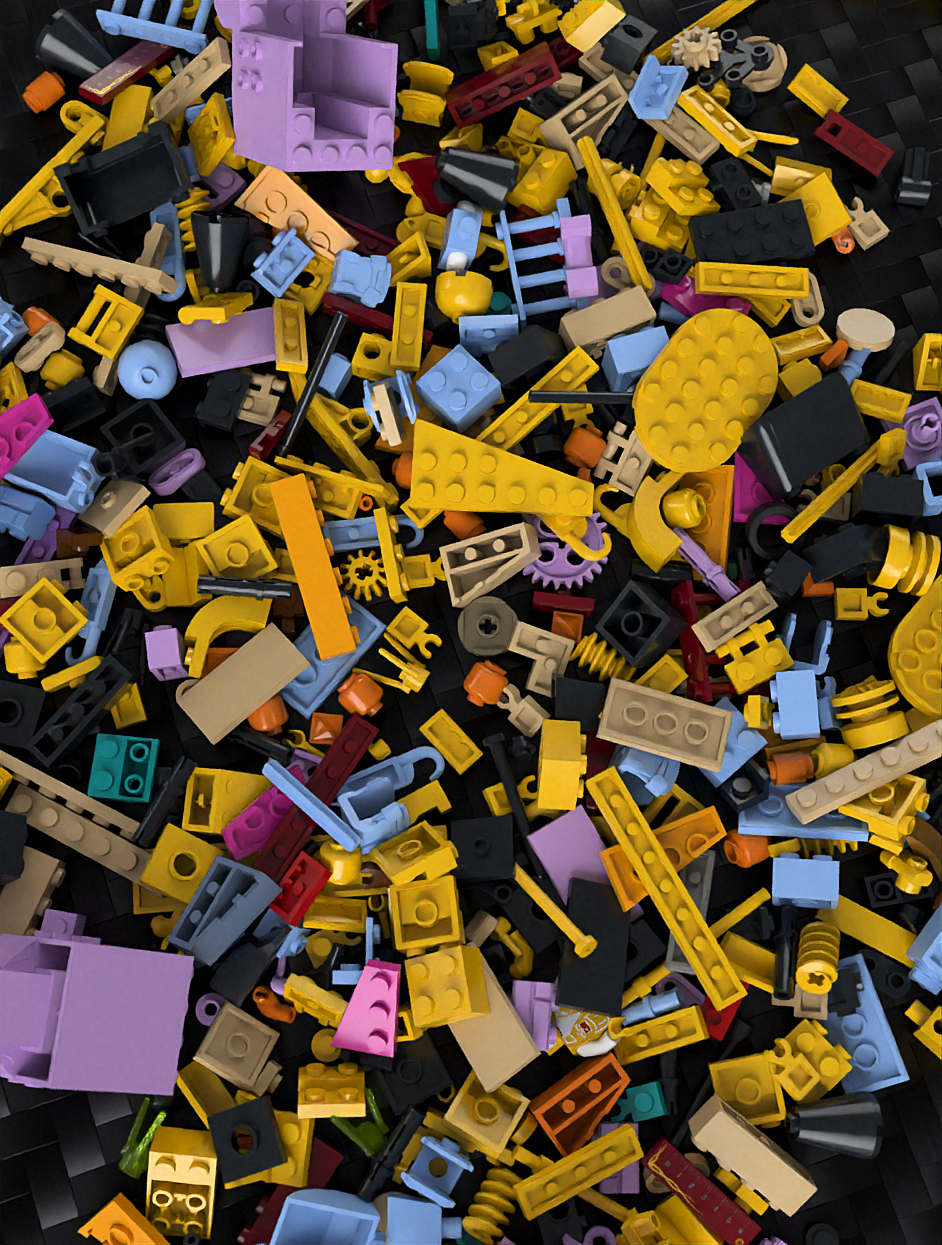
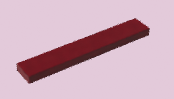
M354 712L304 786L329 808L380 730ZM293 802L250 865V868L265 873L278 885L317 826V823Z

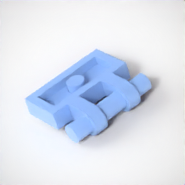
M518 314L459 317L460 345L470 355L473 354V357H482V354L494 352L496 346L500 343L513 340L519 336Z

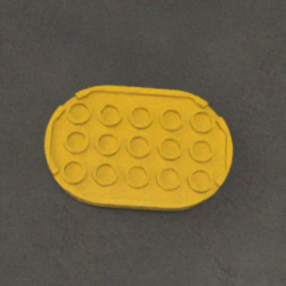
M725 308L709 309L698 313L686 320L676 330L640 378L632 400L636 426H634L635 432L643 448L655 461L676 472L697 473L713 469L732 456L742 443L741 437L761 417L772 401L777 388V357L773 345L764 330L745 314Z
M942 574L934 580L927 593L918 599L894 629L889 641L887 657L892 679L904 698L922 713L938 720L942 719Z

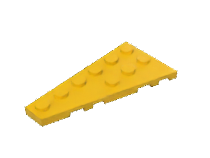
M416 418L410 492L411 509L593 516V483Z

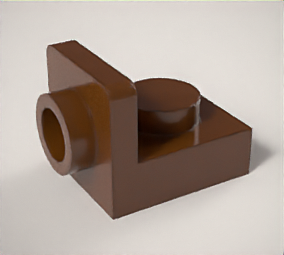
M84 526L56 529L57 558L61 560L86 557L90 546L102 545V533Z

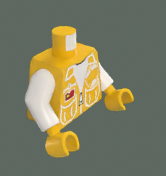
M558 976L553 984V990L557 989ZM558 1007L557 1011L551 1010L550 1024H556L555 1045L549 1044V1051L546 1052L551 1056L565 1044L574 1056L591 1057L605 1055L621 1040V1037L631 1036L633 1030L632 1028L621 1029V1023L626 1020V1017L611 1018Z

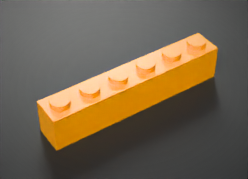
M302 473L268 483L321 661L324 662L357 652L355 644L361 643L356 625L350 627L347 615L352 614L348 597H341L338 589L339 585H343L339 568H332L329 557L335 554L330 538L324 539L321 528L325 527L326 524L321 509L315 510L312 502L313 498H317L313 481H306L305 475Z

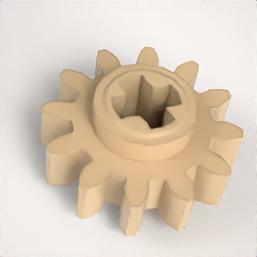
M695 26L690 31L683 29V37L675 36V43L671 45L675 65L682 63L686 69L693 67L695 71H698L699 67L702 66L709 68L710 60L718 61V53L722 52L718 32L710 34V27H706L704 30L699 29L698 26Z

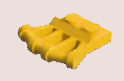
M238 1090L234 1098L236 1101L234 1107L258 1098L246 1091ZM274 1109L288 1163L224 1184L225 1190L261 1180L267 1183L273 1182L300 1188L307 1186L315 1118H298L297 1113ZM239 1128L235 1132L237 1140L238 1133L251 1135V1132L245 1128ZM239 1146L240 1150L238 1151L242 1154H245L249 1152L251 1148Z

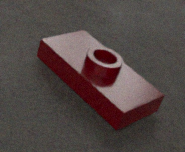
M534 591L531 609L552 613L554 611H562L591 617L595 599L574 597L573 593L568 591H556L555 594Z

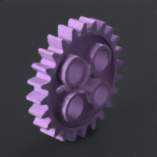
M600 512L594 513L593 516H584L588 523L585 537L581 541L588 545L591 550L597 551L602 549L604 540L601 532L606 529L607 523H597L600 518ZM522 514L523 522L535 526L537 538L544 541L539 543L540 550L548 551L553 556V559L549 562H542L536 559L524 568V576L530 573L534 574L532 578L533 584L541 579L543 580L544 590L551 583L554 584L555 592L559 590L560 585H564L565 589L570 592L572 583H575L579 589H582V579L592 583L594 578L591 572L601 574L602 568L598 563L606 564L607 557L598 561H589L582 558V564L571 565L567 557L572 554H578L566 542L563 549L558 548L560 538L554 532L546 533L542 531L540 526L544 522L536 514H532V516Z

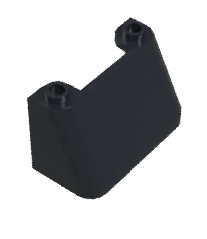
M158 120L147 125L149 133L140 131L137 133L138 136L89 158L83 157L78 159L79 162L71 165L65 162L53 168L84 236L93 235L95 240L111 234L110 228L170 201L178 204L191 198L189 193L194 189L169 123Z
M836 371L756 420L741 437L742 443L736 451L774 501L780 502L785 498L791 501L804 491L801 486L822 470L845 456L847 458L854 456L855 459L859 458L870 449L868 444L871 438L847 380L840 371Z

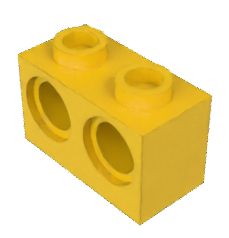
M363 332L351 362L353 375L374 382L397 376L396 370L390 369L392 341L387 340L385 336L378 333L370 335ZM369 352H377L378 354H380L375 359H369L366 357V355ZM401 370L409 373L411 380L413 379L415 371Z

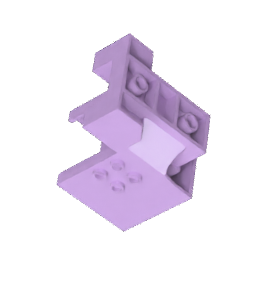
M214 0V7L222 27L232 29V107L234 135L236 138L233 142V153L284 172L391 170L393 167L398 44L346 34L347 0Z
M35 930L34 937L0 933V1077L8 1078L9 1082L24 1083V1086L37 1088L47 1087L52 1089L173 1095L174 1085L178 1077L179 1052L183 1044L184 1019L188 1011L190 981L194 974V956L100 945L101 938Z

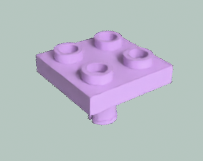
M937 397L908 407L902 425L881 419L880 422L885 432L897 427L908 431L904 458L899 460L905 473L915 469L917 465L923 464L928 459L942 458V407Z

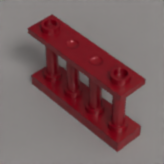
M686 580L671 589V604L689 622L679 635L684 669L688 675L686 679L687 695L690 700L706 704L713 701L712 695L738 694L732 682H710L707 665L729 664L733 662L730 654L719 659L715 652H704V646L691 626L699 621L696 606L724 605L726 603L718 593H694L692 580ZM748 580L733 582L741 590V593L750 588ZM746 627L744 630H742L741 632H739V633L736 634L735 636H737V635H739V634H741V633L747 631V630H748V627ZM752 641L741 647L740 651L744 656L758 649V647ZM767 681L741 694L743 705L748 703V695H761L770 698Z

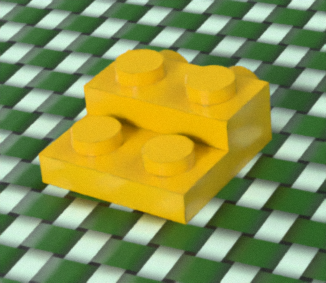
M660 157L651 165V170L645 180L678 215L707 216L717 214L721 208L713 199L714 195L705 189L710 179L702 172V167L696 162H684L682 159L666 161L663 157Z
M651 186L648 191L642 189L636 205L633 204L626 221L630 222L629 229L634 238L663 251L671 248L682 253L690 237L688 221L699 216L678 215Z
M249 455L245 464L238 463L232 475V478L237 481L233 490L229 488L225 490L219 503L225 506L221 514L237 520L250 513L258 528L279 537L282 528L268 483L291 477V475Z
M147 505L134 512L112 537L109 538L102 534V545H100L111 580L126 592L141 589L144 586V580L153 574L165 573L169 569V564L176 560L168 537L160 531L154 512Z
M250 513L245 514L195 543L213 576L250 579L264 576L265 579L270 580L278 575L276 569L281 567L268 541L263 538Z
M45 576L0 617V623L43 665L90 623L85 618L89 612L77 600L71 604L63 596L67 590L55 578L49 581Z
M907 773L838 807V812L867 822L869 831L899 842L903 834L909 836L915 826L914 816L917 811L924 812L928 806L930 796L926 791V780Z
M426 821L415 825L370 850L374 861L396 887L411 882L421 873L429 882L437 877H443L448 871L457 867L455 859L459 858L453 843L450 840L446 842L440 829H433Z
M453 875L437 877L430 882L425 879L401 884L397 887L390 885L397 951L402 954L407 953V958L411 959L426 955V950L438 948L441 951L466 944L462 911L459 910L456 879Z
M803 1018L783 1038L791 1046V1055L794 1052H801L821 1077L801 1101L795 1100L798 1104L819 1100L853 1068L848 1063L852 1056L839 1043L833 1047L824 1038L828 1032L816 1019L809 1022L806 1018ZM778 1045L772 1049L776 1056L780 1053Z
M763 1052L708 1063L714 1094L752 1125L761 1124L762 1128H771L780 1125V1120L785 1119L787 1112L781 1084L773 1075L777 1071V1066L768 1062Z
M345 1062L331 1067H325L321 1063H311L305 1067H299L298 1118L365 1116L364 1066Z
M472 1069L442 1119L441 1124L498 1159L530 1100L525 1098L520 1090L508 1087L505 1084H502L493 1092H486L475 1071Z

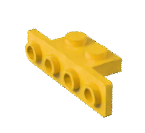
M287 455L286 459L276 456L274 460L282 470L294 474L304 473L306 481L312 480L317 494V498L312 499L315 510L321 509L322 512L353 521L363 493L390 500L392 495L384 487L385 483L374 478H368L367 481L357 479L358 476L349 471L341 470L340 473L331 472L328 466L314 462L313 466L303 464L304 461L292 455Z

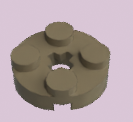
M493 596L479 597L471 601L460 613L458 635L468 652L479 657L492 658L509 651L507 646L518 618L510 606L505 604V601ZM485 620H491V624L497 627L496 630L491 631V634H485L484 630L479 628V625H484Z

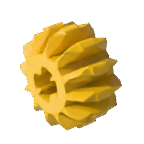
M360 549L358 550L359 558L355 559L353 555L349 554L347 556L349 564H341L340 570L345 573L341 575L343 584H346L344 592L348 594L354 591L355 600H359L363 593L366 600L371 601V592L380 597L383 594L380 586L388 587L383 559L381 557L375 560L376 553L373 550L369 552L368 557H364V552ZM365 571H369L370 577L366 576L364 580H360L359 574L363 575Z

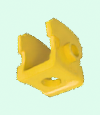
M418 61L404 63L405 75L410 77L411 83L409 90L397 92L399 104L404 109L402 120L441 127L447 104L444 92L449 90L454 73L448 68Z

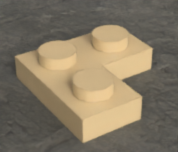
M516 621L507 650L535 659L525 689L551 698L552 673L564 675L575 641L521 621Z

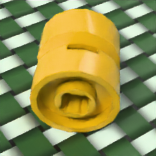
M608 158L602 159L601 161L622 210H625L637 199L641 190V179L629 170L623 169L622 166ZM588 177V189L597 196L590 177Z

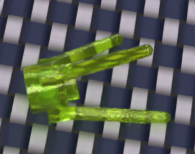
M366 1088L365 1095L376 1124L364 1122L356 1129L345 1117L332 1115L330 1120L359 1145L369 1158L378 1156L388 1139L384 1134L388 1132L389 1128L382 1120L371 1090Z
M148 1097L143 1100L128 1140L120 1152L123 1157L118 1163V1167L123 1172L136 1179H140L144 1171L148 1172L150 1149L147 1146L166 1116V1112L164 1110L161 1111L142 1142L134 1144L150 1103V1098Z

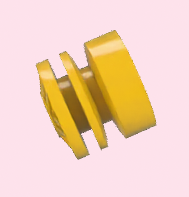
M884 524L883 527L889 541L888 552L883 566L867 573L868 584L890 590L897 584L899 592L906 594L910 592V595L918 597L924 596L931 587L938 569L941 554L939 537L928 534L925 536L922 532H914L910 536L906 528Z
M872 680L846 688L843 692L830 698L833 707L847 705V707L835 712V716L837 719L851 718L852 722L840 728L844 744L849 745L852 750L882 744L910 732L904 712L888 711L887 707L900 700L897 694L883 696V694L896 688L893 680Z

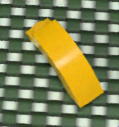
M664 470L655 480L648 475L634 496L627 516V529L633 548L639 557L656 573L676 555L683 543V540L663 522L659 510V505L663 501L664 496L669 492H673L678 487L685 474L673 470L668 473Z
M224 595L202 607L191 620L185 633L184 645L189 647L184 664L189 665L188 676L200 679L209 646L222 633L231 630H242L258 634L266 626L272 599L257 601L256 598Z

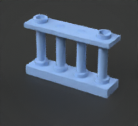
M114 0L111 12L97 9L96 12L102 30L109 34H123L182 48L193 54H199L209 45L207 36L203 34L214 0H201L192 31L176 28L184 0H172L164 25L149 21L156 0H143L138 18L122 15L127 0Z
M568 197L556 200V211H552V215L507 223L505 210H502L499 213L500 222H496L495 227L498 240L504 239L516 303L511 304L513 315L518 314L521 330L527 327L526 316L565 308L581 310L589 307L588 297L568 299V296L523 305L520 289L563 280L566 282V267L563 265V269L518 277L515 262L557 253L562 256L564 251L561 247L560 238H557V242L512 250L510 235L552 226L555 229L560 228V218L571 217Z

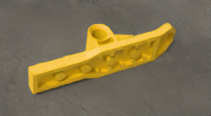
M97 114L0 211V247L5 236H10L13 231L19 228L33 225L50 217H67L72 214L73 211L69 204L64 208H58L53 203L55 197L59 195L65 196L53 168L65 162L69 165L79 162L78 159L86 156L84 151L90 144L96 146L104 138L105 122Z
M289 372L292 393L296 404H298L307 380L305 374ZM316 392L305 416L339 460L353 474L358 476L357 479L367 481L368 478H374L385 483L384 487L392 494L390 500L372 495L371 497L380 508L385 507L390 514L397 510L399 494L396 488L390 482L386 483L383 480L376 463L373 460L368 461L358 449L371 438L374 425L371 415L367 416L365 408L349 409L332 398L328 399ZM363 423L366 425V428L358 429L353 424Z

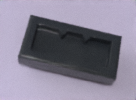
M204 468L180 487L192 503H214L216 531L235 521L221 514L225 506L219 503L224 492Z

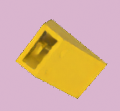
M501 136L495 144L500 150V155L512 156L517 159L515 162L519 163V173L515 188L512 193L507 191L504 200L517 208L521 204H526L543 216L551 215L552 211L556 209V200L562 199L570 189L569 182L578 178L568 153Z
M196 767L187 782L182 830L190 834L223 837L221 830L273 783L263 775Z
M157 1126L149 1153L145 1218L161 1235L185 1237L188 1233L195 1232L201 1239L210 1240L220 1168L210 1131Z

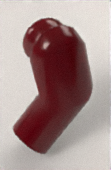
M369 0L363 6L366 29L372 30L378 27L377 14L385 8L390 0Z

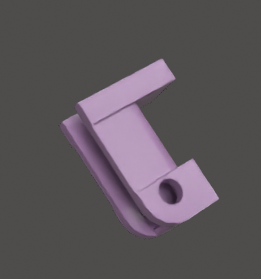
M590 214L560 218L561 247L564 251L568 299L597 296L598 280L591 252Z

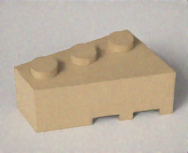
M612 73L583 92L538 125L552 149L568 153L577 171L585 166L576 146L577 141L584 136H588L593 139L597 147L602 140L601 137L604 132L611 126L629 97L615 74Z
M641 285L632 289L631 287H626L617 292L613 297L608 299L599 298L593 301L589 307L568 311L560 320L558 335H561L568 353H571L579 345L589 356L593 355L597 359L603 355L601 350L606 348L607 341L618 334H626L628 336L638 333L644 327L653 326L657 314Z
M525 522L439 548L452 605L463 609L471 601L485 596L542 556L535 526Z

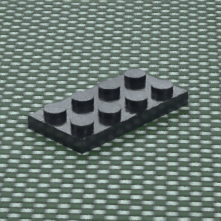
M801 199L691 218L687 224L697 263L766 265L810 257L816 251Z

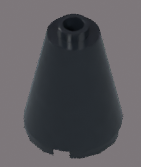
M65 8L60 9L52 16L56 21L51 27L47 24L44 26L34 49V52L38 54L35 57L40 61L86 80L115 61L74 15Z
M446 147L444 151L440 150L434 161V167L437 168L438 176L495 215L499 214L508 203V201L503 199L507 191L513 192L519 173V163L515 162L517 159L512 156L455 147Z
M196 210L193 213L191 212L190 220L203 285L209 287L210 292L226 293L227 288L233 287L250 224L249 215L237 212L227 214L218 210Z
M857 1091L795 1105L785 1115V1130L787 1133H790L791 1138L795 1141L860 1159H874L879 1153L882 1137H876L877 1125L883 1126L882 1115L876 1097L872 1093Z

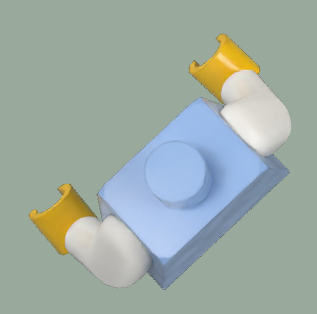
M460 201L457 207L453 208L447 215L437 268L444 269L447 272L456 271V276H465L476 253L480 227H494V224L491 223V217L495 214L470 201Z

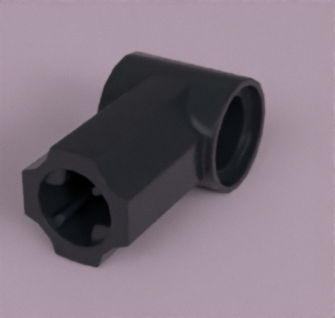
M914 147L906 149L903 156L902 174L896 189L895 202L918 206L926 205L930 194L931 181L927 180L930 153L925 148Z

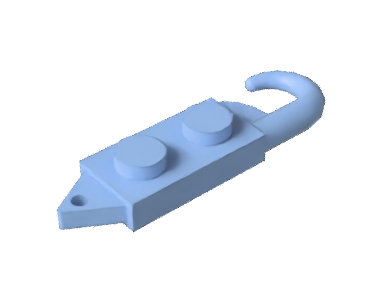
M171 201L155 208L154 211H150L151 228L153 223L157 222L165 225L172 235L160 270L168 275H174V279L179 284L175 294H155L158 299L164 302H172L181 297L187 283L185 277L186 255L183 250L185 245L181 240L183 231L179 229L182 219L177 218L176 214L180 209L174 206Z
M406 514L395 515L398 526H411L415 530V539L407 543L406 548L410 549L419 545L424 537V529L420 530ZM374 516L356 518L353 521L347 519L325 522L326 526L321 528L323 538H330L334 553L380 548Z
M104 556L95 568L90 567L80 604L89 612L85 618L90 623L78 633L79 636L86 639L83 653L78 659L73 658L71 647L66 648L65 659L69 666L94 657L101 632L105 631L117 585L111 580Z
M418 747L349 776L335 798L338 799L340 795L350 791L356 792L378 777H388L393 785L394 792L410 785L414 779L412 763L426 757H430L436 762V770L429 777L431 781H434L444 771V757L434 747ZM338 801L336 803H331V806H340L338 804Z

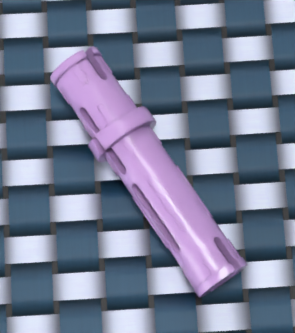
M681 526L675 527L672 530L683 540L678 550L679 553L703 578L702 582L706 586L710 585L725 603L741 593V590L724 573L725 569L721 565L717 566Z

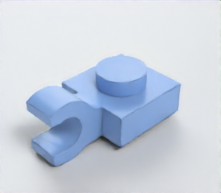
M827 676L824 677L826 685L823 690L820 688L819 681L815 680L816 694L820 698L817 699L819 724L822 730L837 731L846 724L845 719H837L835 716V712L842 709V706H832L830 698L836 695V681L833 677Z

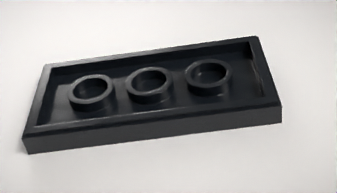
M572 877L569 880L565 915L585 936L592 935L597 941V946L588 956L580 958L574 951L576 945L563 932L555 1006L611 1018L621 1017L631 908L625 913L623 912L613 886Z

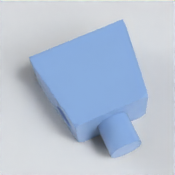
M388 1193V1245H442V1238H462L461 1217H441V1206L431 1199Z

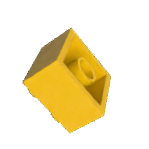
M542 719L538 759L537 808L575 811L577 798H583L584 779H579V777L582 778V774H586L587 755L581 754H585L586 735L580 734L579 721Z
M460 945L404 960L414 1027H438L491 1014L480 948Z

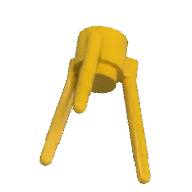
M747 129L757 140L785 145L799 143L797 138ZM755 143L754 147L749 150L750 152H753V151H754L755 146H756V143ZM747 152L737 157L744 159L768 176H773L774 172L748 155Z
M388 632L384 633V637L409 662L407 664L383 648L379 649V653L402 669L399 678L403 682L359 668L352 669L353 673H366L373 680L399 688L409 694L411 689L418 693L431 673L425 669L426 665L414 658Z

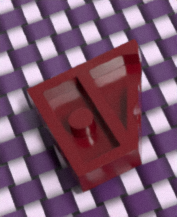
M436 156L398 162L401 172L406 171L414 183L411 188L422 201V206L426 212L440 216L449 214L453 208L457 207L442 203L434 194L433 182L439 177L437 175V168L434 167Z
M282 409L277 416H274L266 429L249 447L250 455L271 466L276 456L274 450L277 443L282 441L293 415Z

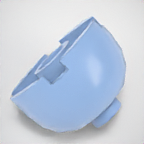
M142 340L125 348L119 357L117 372L119 381L128 394L138 400L143 398L159 400L169 394L176 384L178 368L169 348L157 341Z

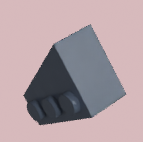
M217 855L167 941L185 955L194 956L195 960L211 966L283 889L265 873Z

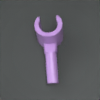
M282 956L278 959L276 974L271 981L273 992L284 997L285 983L288 980L283 977L287 956Z

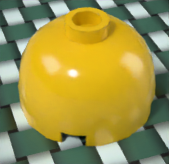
M456 271L444 272L437 276L435 301L438 309L448 318L452 319V322L459 324V317L483 316L489 309L493 295L492 281L489 278L470 271H466L465 276H456Z

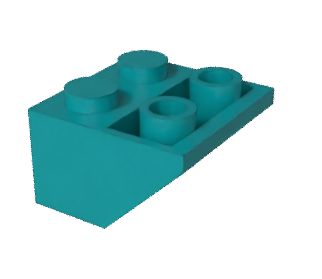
M98 733L87 796L100 801L128 804L150 803L160 740Z

